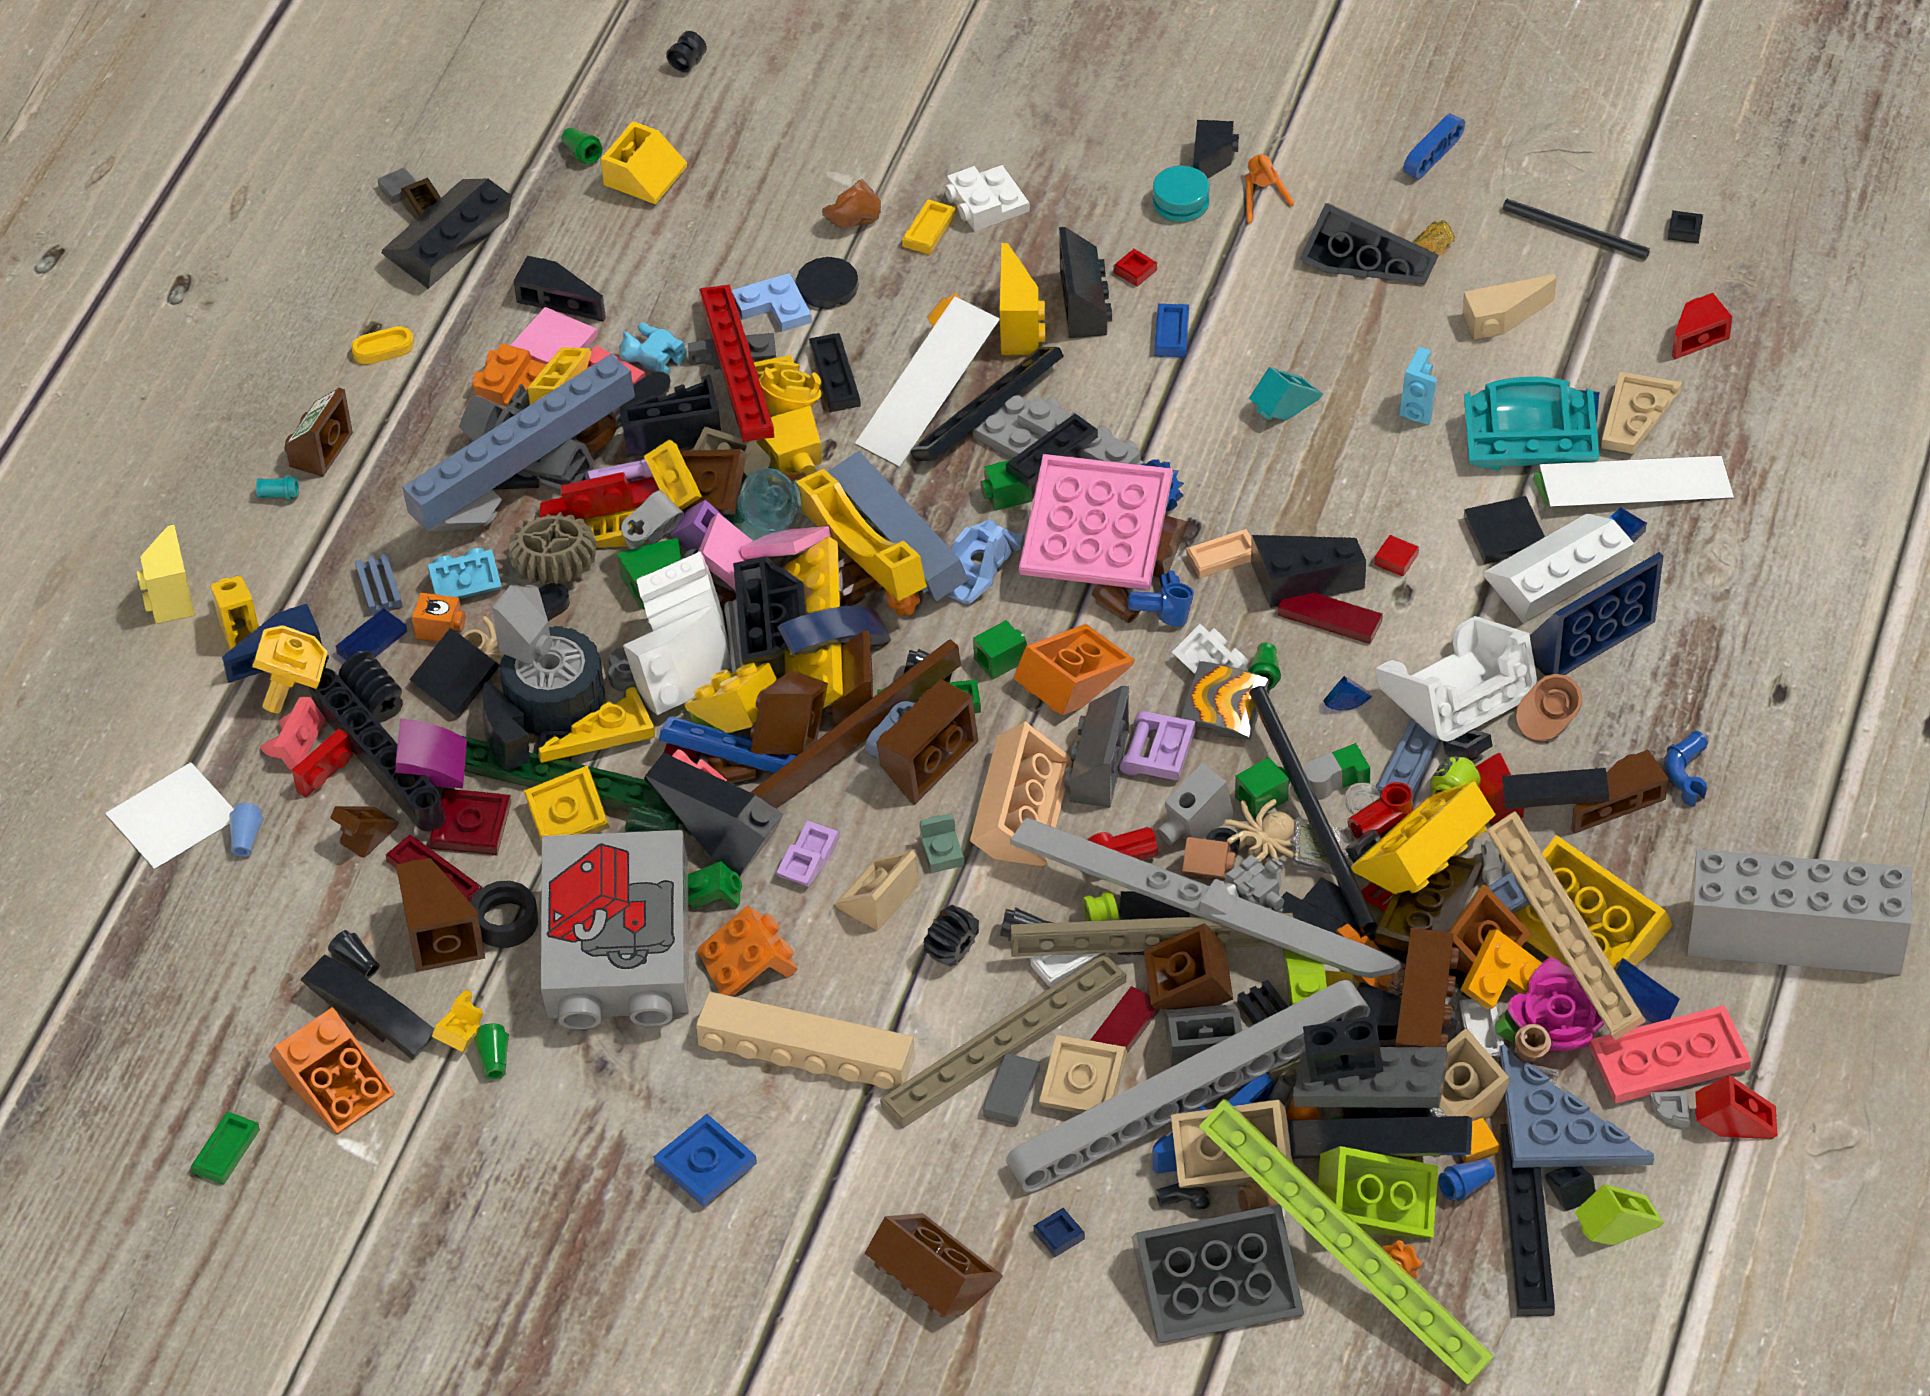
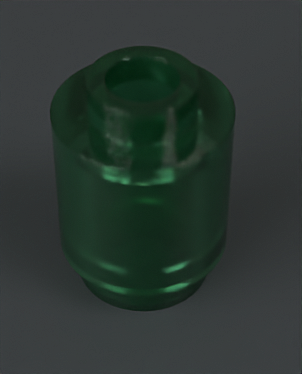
M641 806L640 808L633 807L627 816L625 831L679 830V824L675 822L674 814L646 806Z

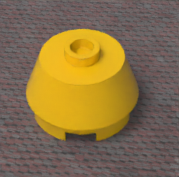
M775 362L774 368L769 369L766 367L759 381L770 415L776 416L808 405L812 409L821 396V390L819 389L821 385L820 377L815 372L809 376L799 371L800 365L791 362Z

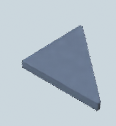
M1499 1045L1500 1067L1511 1079L1504 1093V1103L1513 1168L1653 1165L1654 1153L1650 1150H1643L1632 1142L1630 1136L1608 1120L1606 1122L1591 1112L1590 1107L1569 1091L1565 1093L1549 1081L1550 1078L1529 1062L1525 1064L1511 1054L1507 1046Z

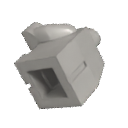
M1251 854L1240 863V866L1237 865L1227 873V882L1235 884L1239 898L1266 908L1270 906L1275 911L1279 910L1284 904V899L1279 896L1281 888L1280 872L1283 870V863L1275 857L1263 867L1258 859Z

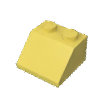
M170 525L164 529L140 556L143 570L137 571L140 589L148 590V592L142 593L146 612L153 611L156 624L195 615L175 526Z

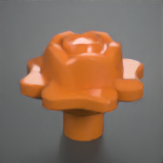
M887 590L885 591L887 606L894 609L898 616H904L905 613L912 615L915 606L920 603L918 592L898 601Z
M1397 1240L1392 1245H1384L1382 1247L1411 1277L1417 1278V1269L1421 1267L1422 1262L1416 1257L1414 1246L1408 1245L1405 1247L1403 1241Z

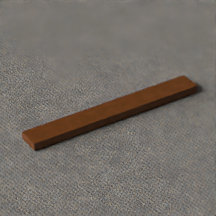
M951 639L947 640L750 793L755 794L775 809L866 740L871 732L888 715L893 706L905 701L914 703L927 689H931L940 679H945L961 666L958 645Z

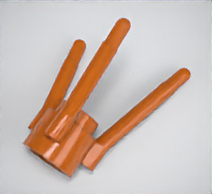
M1264 154L1252 157L1247 166L1249 173L1244 176L1246 181V214L1248 223L1253 221V184L1265 187L1275 183L1290 206L1294 205L1293 199L1280 180L1277 171L1274 170L1270 158Z

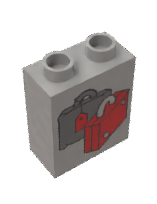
M683 830L542 836L541 992L548 1019H558L562 1026L570 1029H589L598 1026L601 1023V1017L630 1016V1020L633 1023L651 1027L669 1023L672 1020V1014L689 1013L688 860Z

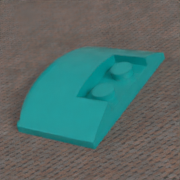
M1526 376L1487 383L1484 390H1481L1472 397L1469 391L1464 394L1469 464L1500 471L1501 466L1598 461L1599 446L1593 390L1586 388V394L1575 388L1569 387L1570 381L1550 377Z

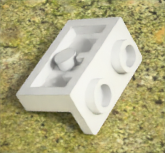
M1201 624L1172 651L1194 674L1196 673L1199 661L1222 664L1248 671L1245 666L1249 662L1248 659L1236 648L1230 652L1224 646L1228 641L1215 628L1209 632Z

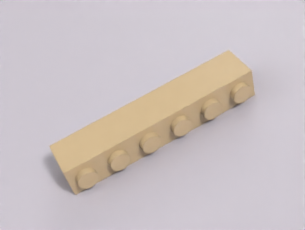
M709 992L696 1024L698 1045L708 1050L738 1054L746 1059L756 1058L784 1067L801 1068L814 1074L823 1073L837 1076L850 1082L859 1081L873 1084L882 1089H895L905 1083L915 1059L914 1036Z

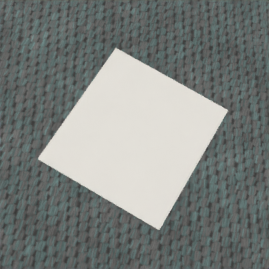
M190 762L105 814L155 869L230 824L229 814L234 809Z

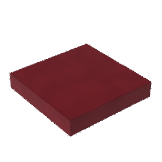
M444 788L441 801L446 818L444 824L439 829L432 831L429 840L430 849L498 855L511 806V795Z

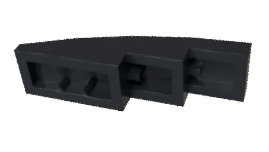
M325 954L300 980L351 1024L355 1025L359 1022L383 1043L388 1039L411 1060L433 1039L434 1028L411 1009L379 986Z

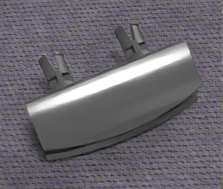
M520 384L509 403L503 406L483 396L473 395L459 425L470 437L468 444L530 405L528 388L525 390L523 384ZM575 435L517 474L523 477L537 476L539 483L561 490V485L584 481V473L593 470V458L586 445L575 440L577 436Z

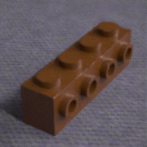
M1411 928L1395 1047H1447L1449 1034H1443L1442 1027H1450L1452 1005H1446L1445 1003L1446 997L1453 998L1456 979V976H1449L1450 969H1457L1459 948L1452 947L1454 933Z

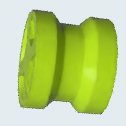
M1110 890L1103 892L1099 897L1093 898L1088 895L1082 898L1086 921L1119 920L1117 905Z

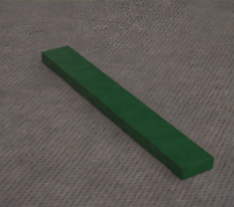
M462 736L467 739L464 772L532 788L586 766L561 759L541 763L538 754L529 752V763L506 771L496 760L486 741ZM588 766L602 805L683 824L673 810L667 809L644 779Z

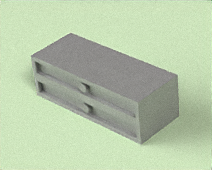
M1697 849L1689 899L1687 957L1901 975L1911 928L1912 867Z

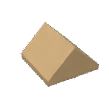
M913 850L874 858L834 905L838 910L878 931L918 886L916 854Z
M1465 1028L1447 1044L1448 1063L1440 1109L1446 1116H1469L1474 1121L1494 1115L1511 1079L1473 1034Z

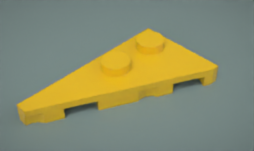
M630 687L626 690V697L615 704L607 702L598 711L590 713L571 726L572 732L562 739L555 736L547 741L543 747L539 748L538 757L542 763L654 738V725L636 688Z

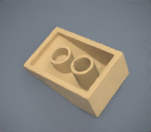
M1280 1100L1233 1106L1292 1162L1286 1108ZM1214 1109L1171 1115L1180 1188L1245 1185L1248 1181H1255L1199 1128L1200 1124Z

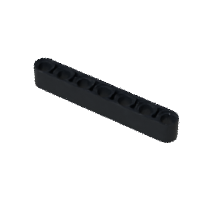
M323 668L317 689L309 687L313 702L324 715L326 721L334 731L341 729L349 735L352 752L420 830L434 831L439 829L444 824L446 816L438 790L425 775L395 773L398 744L336 672L329 668Z

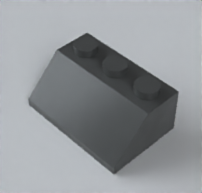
M1122 685L1089 702L1086 716H1080L1078 735L1081 737L1079 742L1074 741L1071 752V761H1074L1073 768L1067 767L1064 785L1070 788V802L1111 807L1120 770L1119 766L1129 733V686Z

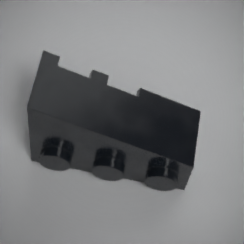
M708 374L701 377V383L685 388L684 384L674 387V393L661 398L654 394L619 407L627 457L644 456L668 440H672L678 449L694 447L704 427L721 431L719 410L711 375Z
M1251 535V564L1270 608L1279 606L1284 599L1311 593L1330 596L1365 588L1366 558L1357 538Z

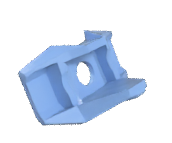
M991 519L972 527H965L950 549L960 559L968 581L946 596L964 604H971L993 585V576L997 572L996 568H999L1012 552L1021 550L1024 534H1016L1002 528ZM984 553L982 564L972 562V555Z

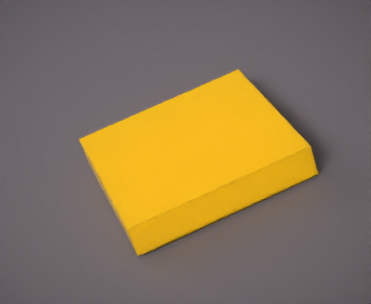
M588 766L524 790L541 842L542 836L595 834L610 828Z

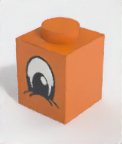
M420 593L412 615L415 638L437 642L441 640L450 627L456 632L463 631L466 620L465 612L461 611L459 597Z

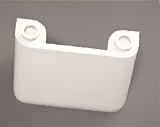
M1474 616L1461 623L1455 630L1453 636L1454 654L1413 675H1408L1405 665L1395 660L1387 661L1376 667L1375 671L1379 688L1432 737L1446 742L1451 741L1519 705L1523 697L1537 683L1529 633Z

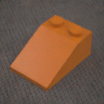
M1083 624L1027 645L1013 679L1024 686L1027 692L1036 695L1048 704L1051 710L1065 715L1084 707L1134 664L1135 659L1089 625Z

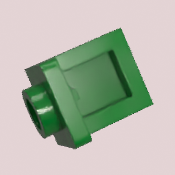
M722 861L688 874V905L693 909L721 898L732 907L740 905L741 879L736 872L729 869Z

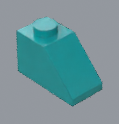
M1269 367L1248 399L1258 406L1256 411L1266 419L1272 420L1275 417L1287 421L1318 401L1323 393L1302 376Z

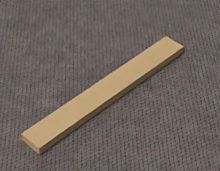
M1516 811L1486 830L1613 1038L1618 1040L1646 1022Z

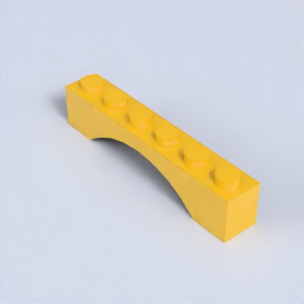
M824 468L796 481L802 513L817 527L829 526L830 538L837 541L838 546L894 598L900 601L927 587L920 555L905 541L892 543L877 534L857 512L840 483Z

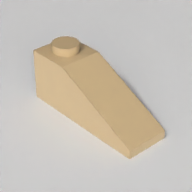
M1555 274L1464 291L1462 314L1473 340L1504 334L1553 302L1556 288Z

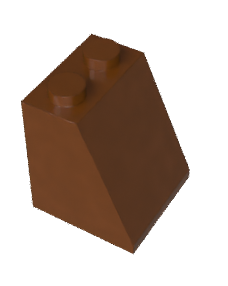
M431 858L396 864L416 972L485 959L477 910Z

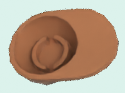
M1552 674L1539 680L1523 697L1517 707L1516 720L1518 728L1523 735L1533 741H1547L1559 735L1576 717L1581 708L1582 694L1580 687L1573 679L1566 675Z

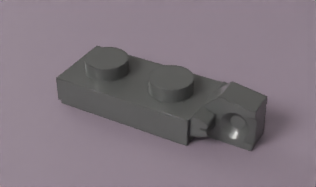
M774 333L746 335L754 362L777 358ZM712 338L688 343L690 365L706 364L714 366V370L721 369Z

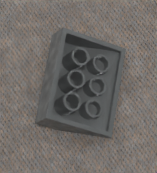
M1280 1204L1137 1232L1131 1237L1139 1276L1158 1344L1304 1314Z

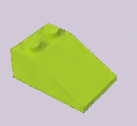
M1342 1146L1320 1154L1318 1188L1366 1234L1434 1238L1438 1180L1437 1165Z

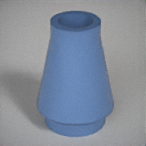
M239 803L234 806V810L229 814L231 853L245 857L251 854L252 846L263 822V816L258 806L250 803Z

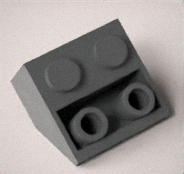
M1235 1004L1164 1010L1171 1067L1242 1031L1240 1012Z

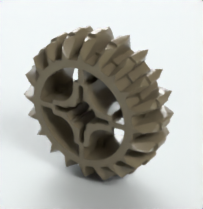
M561 512L556 516H550L547 513L546 517L540 518L535 516L533 521H523V527L518 526L515 528L514 534L510 535L508 556L514 572L519 573L521 579L529 578L531 583L541 581L543 585H546L548 582H555L557 585L559 581L565 580L570 582L571 577H581L582 571L590 570V564L595 562L596 538H594L590 525H586L583 519L575 520L574 515L563 517Z

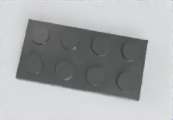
M1303 1047L1293 1093L1294 1106L1440 1108L1448 1063L1447 1047H1380L1384 1072L1311 1082L1306 1048Z

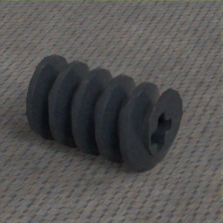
M361 650L354 653L342 664L338 676L378 722L387 721L401 711L403 701L400 698L402 688L388 675L387 670L381 667V663L374 658V655L369 650Z

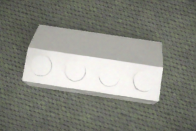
M1585 514L1484 571L1483 576L1521 622L1525 623L1626 565L1634 543L1613 519Z

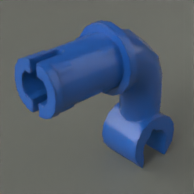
M1697 730L1693 731L1677 745L1672 744L1668 746L1667 754L1664 757V770L1669 781L1682 791L1681 798L1683 802L1694 807L1698 797L1697 794L1705 799L1707 784L1702 778L1696 776L1689 777L1684 770L1689 765V761L1705 750L1708 745L1706 737Z

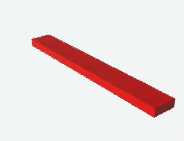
M730 285L699 289L701 304L742 441L775 438L774 426Z

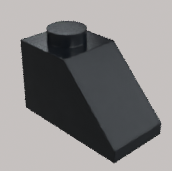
M1197 120L1193 168L1203 172L1208 179L1232 164V152H1238L1239 134H1233L1234 121Z

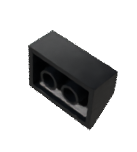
M1059 227L1060 277L1069 338L1107 335V322H1112L1111 303H1105V300L1109 299L1108 282L1101 279L1106 277L1104 259H1098L1097 246L1070 229Z

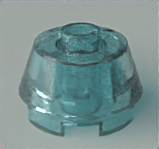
M761 468L752 472L739 490L737 510L741 518L747 524L765 532H778L787 528L793 522L802 501L797 483L795 481L791 482L784 473L780 472L781 470L772 468Z

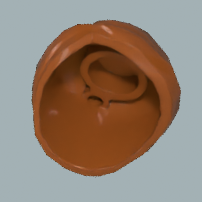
M861 179L851 188L841 193L837 197L835 204L822 208V216L830 221L831 224L841 228L870 224L879 219L881 200L874 193L873 189Z

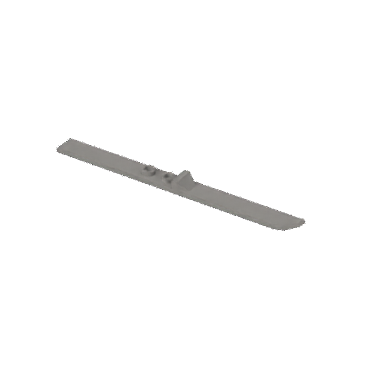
M1027 817L1010 839L1011 845L1356 976L1374 978L1394 973L1402 967L1399 961L1374 948L1231 895L1224 882L1218 879H1214L1212 884L1207 886Z

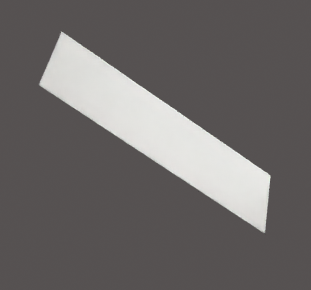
M954 297L855 444L900 467L1000 319Z
M1722 456L1540 464L1550 506L1734 498Z

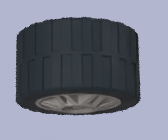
M563 626L549 627L550 637L552 638L551 647L546 655H541L533 664L524 663L506 654L501 657L500 676L503 694L523 713L524 730L526 732H531L540 736L541 730L572 732L571 726L590 713L598 711L604 705L605 688L597 646L584 633L581 634L572 628H563Z

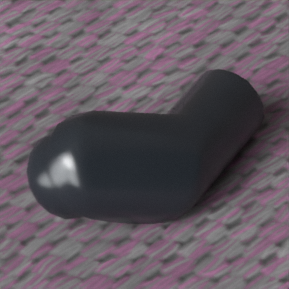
M1179 1183L1155 1190L1160 1207L1189 1199L1191 1209L1194 1211L1210 1206V1201L1207 1197L1209 1192L1205 1187L1180 1188Z

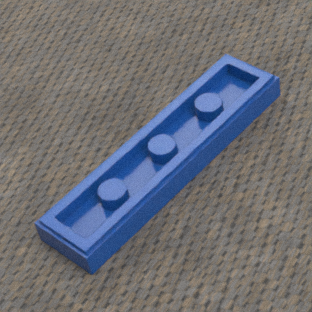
M672 716L668 717L659 735V741L776 773L798 756V754H755L750 752L753 739L725 733L722 730Z

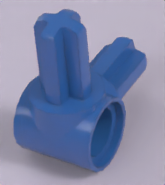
M1168 570L1167 574L1160 576L1161 588L1158 593L1132 591L1128 594V609L1157 612L1158 618L1163 623L1170 626H1182L1187 623L1194 591L1188 585L1180 583V579L1175 575L1174 571Z

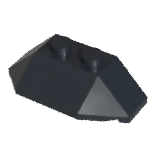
M766 556L733 563L742 663L745 665L777 658L789 650L778 626L786 621L807 614L804 583L785 569L775 565Z

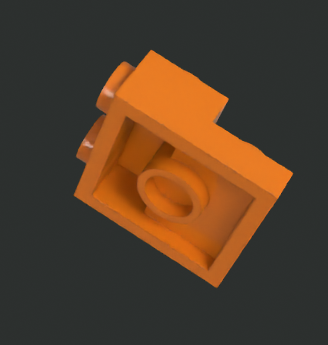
M501 343L497 350L491 349L488 352L485 362L486 367L483 372H475L472 379V388L475 391V395L483 396L502 406L507 405L518 389V386L523 384L525 390H527L547 364L531 360L529 350Z

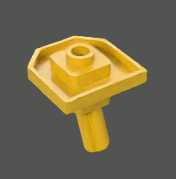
M283 625L263 630L252 667L271 673V682L262 704L265 710L271 713H280L289 689L293 687L294 682L317 689L326 660L327 650L315 636Z

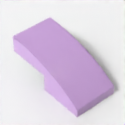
M807 820L796 844H790L776 872L777 876L809 887L833 852L840 838L838 831Z

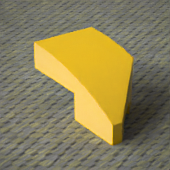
M465 989L454 1000L450 1012L436 1024L432 1034L433 1038L461 1052H464L474 1041L473 1039L477 1035L476 1030L480 1027L479 1023L483 1016L481 1008L475 1007L471 1003L473 995L469 990Z

